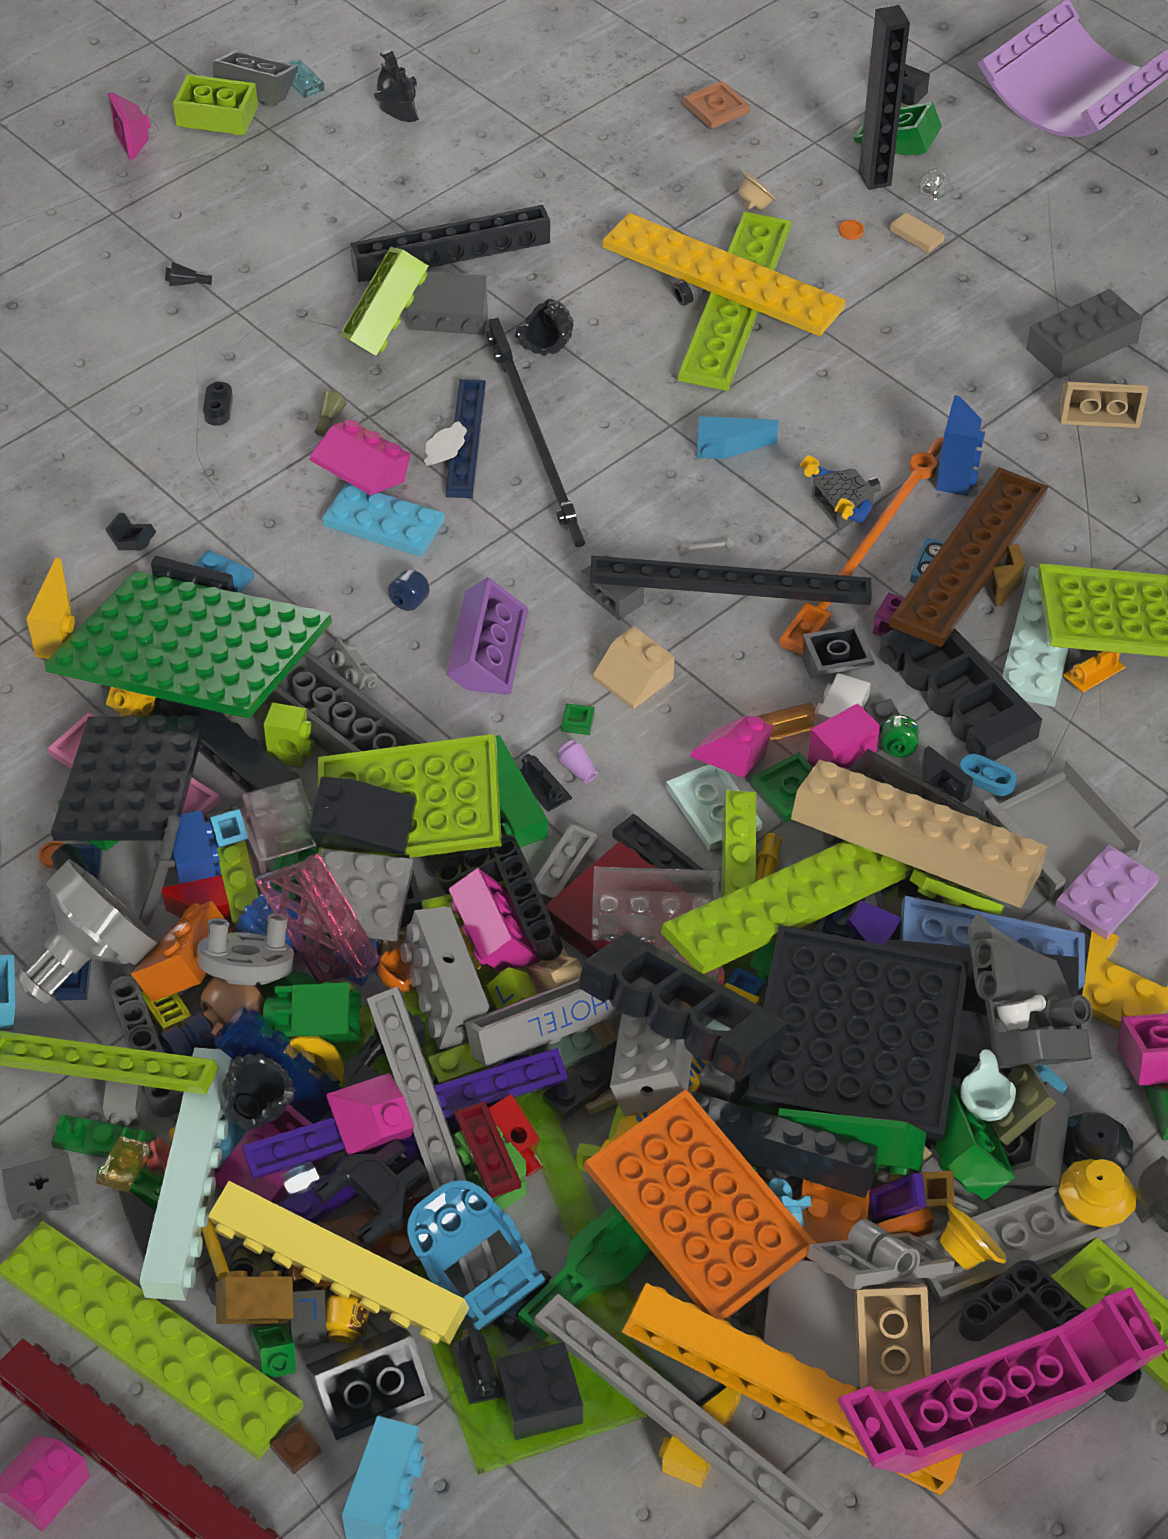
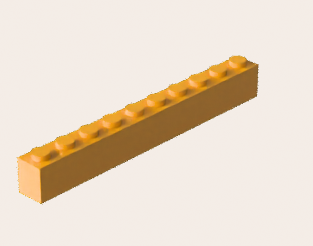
M648 1283L644 1285L624 1325L622 1333L867 1458L837 1401L841 1396L857 1391L858 1389L855 1386L843 1384L829 1377L822 1369L810 1367L796 1360L792 1354L779 1351L765 1344L759 1337L747 1335L737 1330L728 1321L716 1319L702 1312L698 1306L689 1302H683L669 1295L661 1287L651 1286ZM963 1453L910 1474H897L941 1496L953 1483Z

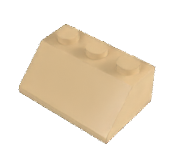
M1065 382L1062 384L1059 400L1060 424L1140 428L1148 386Z

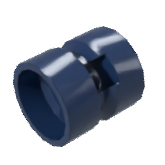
M200 1012L184 1019L182 1027L174 1025L159 1034L160 1043L165 1053L192 1057L194 1048H218V1041L211 1034L213 1029Z

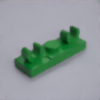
M61 1114L51 1144L53 1148L110 1159L116 1153H120L142 1166H147V1159L150 1158L152 1152L150 1143L157 1138L154 1132Z

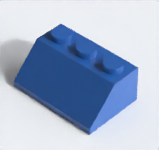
M954 395L944 432L936 490L968 496L970 486H976L979 471L974 470V467H979L982 451H978L977 448H982L985 431H980L982 419L957 395Z

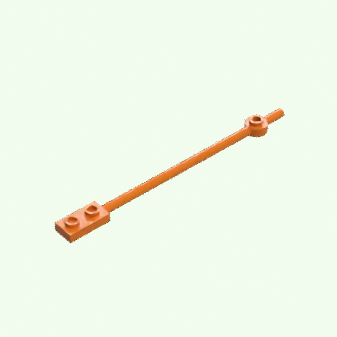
M937 437L926 453H917L911 457L910 476L838 575H852L918 481L935 475L937 468L936 456L942 449L943 438ZM819 601L816 606L806 602L781 636L779 646L803 656V634L819 632L825 629L831 620V612L826 610L832 602Z

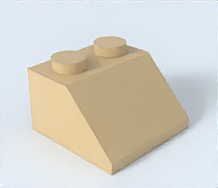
M633 626L612 642L595 670L593 679L629 707L635 709L674 679L675 656Z

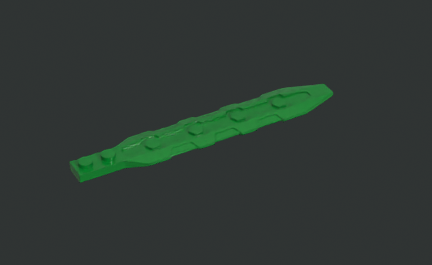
M748 1088L737 1103V1105L779 1117V1108L746 1102ZM612 1204L597 1219H592L570 1241L564 1268L518 1313V1319L544 1341L549 1335L535 1324V1316L557 1294L577 1308L589 1295L622 1284L644 1262L643 1257L651 1249L615 1205Z

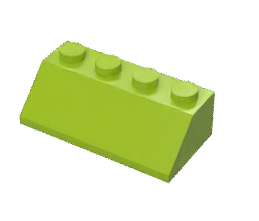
M390 247L339 336L376 356L378 352L382 353L388 344V339L386 338L390 331H394L401 322L400 314L404 307L408 308L414 299V290L417 285L420 286L425 281L428 274L426 272L428 265L402 249Z

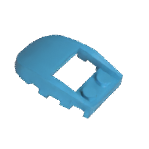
M462 1180L446 1183L423 1199L413 1209L408 1220L407 1232L409 1241L427 1272L426 1275L432 1283L465 1299L469 1306L465 1316L474 1324L477 1330L482 1331L488 1324L538 1286L545 1283V1278L536 1267L532 1254L517 1230L514 1221L508 1213L505 1214L498 1207L493 1198L476 1184ZM499 1230L518 1257L465 1297H462L444 1271Z

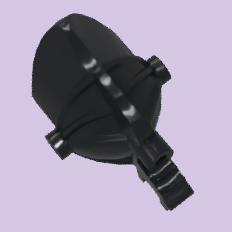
M388 49L381 52L380 56L384 58L385 62L381 63L382 68L378 76L377 92L374 93L375 99L379 102L380 109L401 121L415 122L419 120L414 101L416 96L415 86L417 85L415 77H408L405 68L398 66L393 51Z

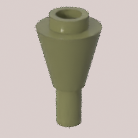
M335 390L323 392L320 420L315 429L317 435L324 436L329 424L347 405L345 398L340 392Z

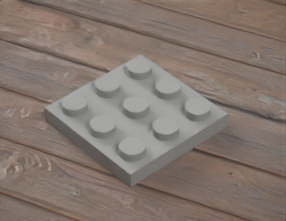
M322 849L304 919V931L397 941L414 868L413 859Z

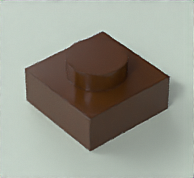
M299 1422L271 1443L272 1451L293 1475L321 1453L318 1443Z

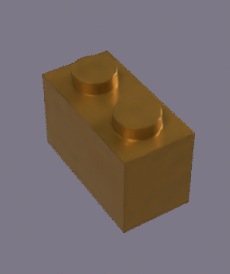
M247 1271L227 1272V1277L215 1282L216 1324H283L294 1318L292 1276L281 1277L280 1271L260 1272V1277H248Z

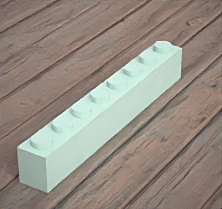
M194 1048L192 1057L213 1059L218 1064L219 1069L207 1095L184 1092L139 1280L145 1298L186 1301L188 1288L194 1287L196 1270L193 1265L195 1257L199 1258L202 1252V1237H200L202 1227H207L209 1220L207 1202L208 1198H213L215 1193L216 1181L215 1177H213L215 1168H220L221 1139L226 1140L228 1135V1120H226L222 1108V1083L229 1072V1066L235 1060L233 1050Z

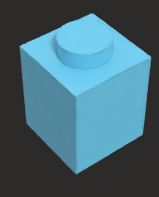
M240 809L209 818L208 821L211 823L214 837L213 841L217 849L248 839Z

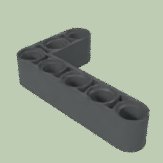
M120 976L114 979L109 987L110 995L127 1047L163 1053L138 983L130 976ZM142 1086L149 1108L154 1115L168 1117L179 1113L184 1092Z

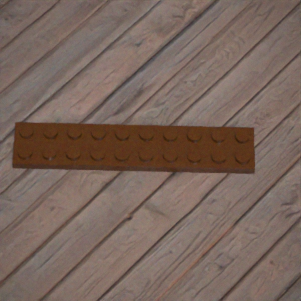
M998 467L894 612L889 626L942 647L993 573V569L998 566L1007 553L1008 545L1013 544L1046 496L1048 486Z

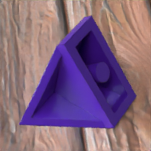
M859 900L854 904L845 922L857 940L886 945L887 939H896L902 918Z

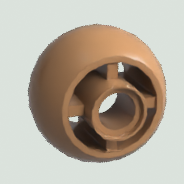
M218 977L213 978L206 985L201 995L200 1004L204 1010L203 1016L207 1019L212 1029L219 1022L249 1038L264 1025L263 1009L265 999L254 985L226 983V979Z

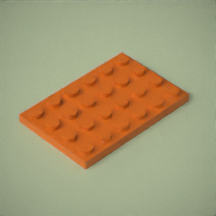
M687 1089L586 1160L583 1168L702 1312L716 1319L726 1320L807 1257L810 1244H816Z

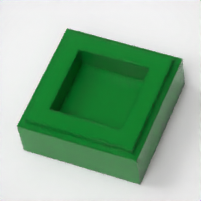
M566 703L561 732L590 735L595 707Z

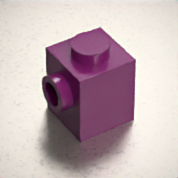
M888 592L875 614L873 634L882 636L895 629L889 626L890 619L904 600V597Z

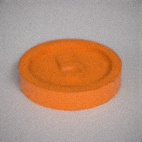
M846 220L840 224L839 233L843 238L855 240L862 237L864 226L859 221Z
M51 841L43 845L39 851L41 864L47 868L55 869L51 856L57 848L65 843Z

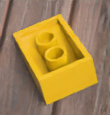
M55 557L26 618L35 657L49 659L75 632V619L72 615L61 558Z

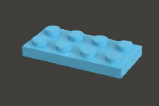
M346 482L322 520L323 526L422 557L445 521L443 512L379 492L369 495Z

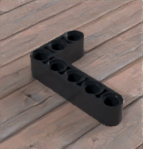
M502 835V846L469 850L444 861L437 867L435 876L445 895L450 894V887L477 868L497 882L504 880L522 926L537 957L543 961H550L561 954L563 949L562 942L527 860L514 836Z
M1027 1259L1016 1262L968 1299L963 1305L958 1327L959 1332L964 1338L974 1342L985 1339L1022 1309L1045 1332L1062 1326L1085 1310L1036 1262ZM1019 1279H1026L1030 1281L1031 1284H1025L1021 1282ZM994 1298H1002L1007 1303L997 1302ZM1043 1303H1050L1056 1308H1048ZM969 1317H977L982 1322H974ZM1141 1368L1125 1377L1130 1383L1118 1381L1104 1390V1392L1115 1401L1127 1402L1131 1400L1141 1380Z

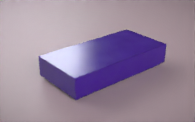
M912 1173L871 1189L869 1199L872 1222L878 1224L925 1208L926 1198L923 1174Z

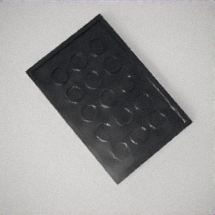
M127 715L88 717L51 829L53 841L163 840L168 817L177 816L181 818L206 726L204 716Z

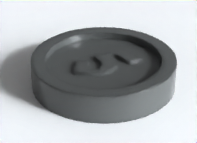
M450 853L428 855L424 859V869L428 875L436 878L435 872L437 867L453 857Z

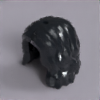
M547 299L544 303L538 304L533 309L531 314L526 317L524 325L516 329L515 338L519 339V344L524 349L531 350L535 354L543 356L549 353L556 354L571 339L574 320L563 303L555 299Z
M249 1053L244 1057L236 1056V1059L229 1066V1072L222 1083V1108L225 1117L230 1122L238 1123L245 1130L259 1129L268 1122L278 1119L285 1112L286 1107L293 1101L295 1093L293 1080L289 1077V1072L286 1069H281L278 1062H274L272 1058H265L261 1053L256 1055Z

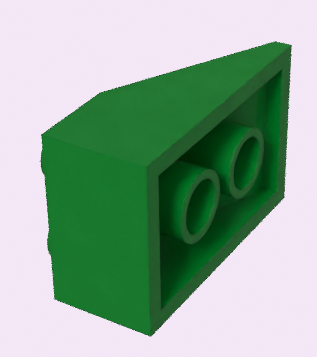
M933 102L900 107L895 153L904 156L912 154L919 156L928 151L942 128ZM864 122L853 137L856 143L862 144Z
M952 1083L943 1140L936 1139L935 1147L940 1157L938 1164L942 1171H953L954 1177L960 1181L968 1193L972 1194L974 1192L983 1200H986L1014 1179L1015 1175L1001 1141L990 1122L976 1118L966 1109L961 1099V1090Z

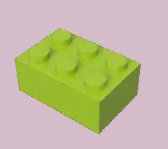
M187 74L173 102L176 126L245 136L258 108L256 83Z

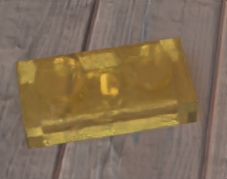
M120 1136L98 1171L96 1184L107 1186L114 1190L129 1192L150 1156V1144Z

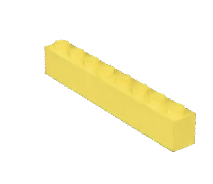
M228 1181L208 1215L216 1225L214 1230L230 1240H232L234 1235L245 1240L243 1245L257 1254H261L262 1250L272 1254L273 1257L271 1259L282 1267L290 1269L291 1265L300 1268L302 1270L300 1274L316 1284H319L320 1280L331 1284L330 1290L343 1298L348 1299L350 1294L361 1300L359 1304L375 1314H378L379 1310L390 1314V1321L404 1329H408L409 1325L421 1330L419 1335L431 1343L438 1344L439 1340L450 1345L469 1310V1306L464 1298L231 1181Z

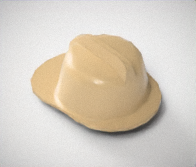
M743 171L744 180L738 190L739 196L744 200L743 207L748 210L751 208L763 210L773 200L776 201V198H774L763 183L747 171Z

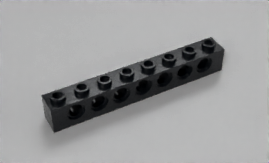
M542 204L350 243L352 268L358 282L372 280L390 247L406 251L428 265V268L549 244L550 218Z

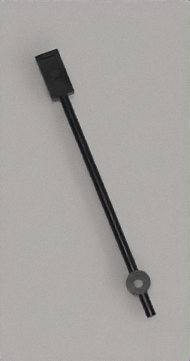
M498 317L489 319L490 330L486 331L488 343L490 346L494 345L495 347L493 348V354L496 363L501 362L504 372L508 374L560 506V509L556 510L560 526L565 525L566 529H569L574 545L582 547L585 545V540L577 522L574 506L571 500H568L514 364L512 350Z

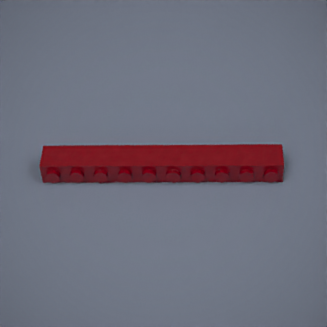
M22 1338L0 1360V1386L188 1538L282 1539L271 1528L267 1527L264 1530L256 1524L255 1517L245 1507L240 1506L237 1509L229 1502L228 1495L220 1487L213 1485L211 1488L203 1482L202 1475L192 1465L187 1464L183 1466L178 1462L176 1454L167 1445L162 1443L158 1446L151 1440V1435L143 1426L135 1423L133 1426L125 1420L126 1416L119 1407L113 1403L107 1405L101 1401L99 1393L90 1384L84 1383V1385H81L76 1381L74 1373L66 1365L60 1363L57 1366L52 1362L50 1355L41 1345L35 1343L32 1346Z

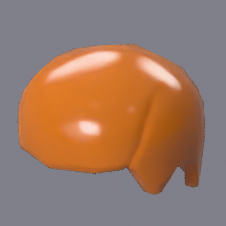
M398 945L390 953L385 951L377 965V974L386 987L390 989L398 987L400 992H411L416 987H412L410 983V971L407 963H404L401 959V945Z

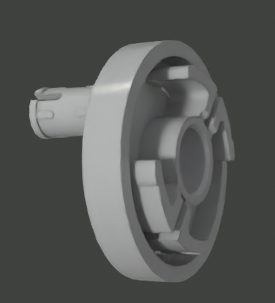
M282 914L268 915L267 936L253 933H228L229 922L227 920L219 918L210 919L208 921V937L201 940L198 944V967L212 976L226 979V983L238 985H256V982L262 985L287 976L292 971L294 956L293 949L285 942L288 917Z

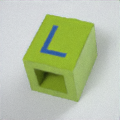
M510 967L500 971L496 978L486 985L497 1010L538 994L527 972Z

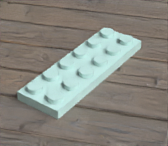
M1030 566L1002 677L1025 701L1055 707L1069 648L1049 646L1037 573L1038 568Z

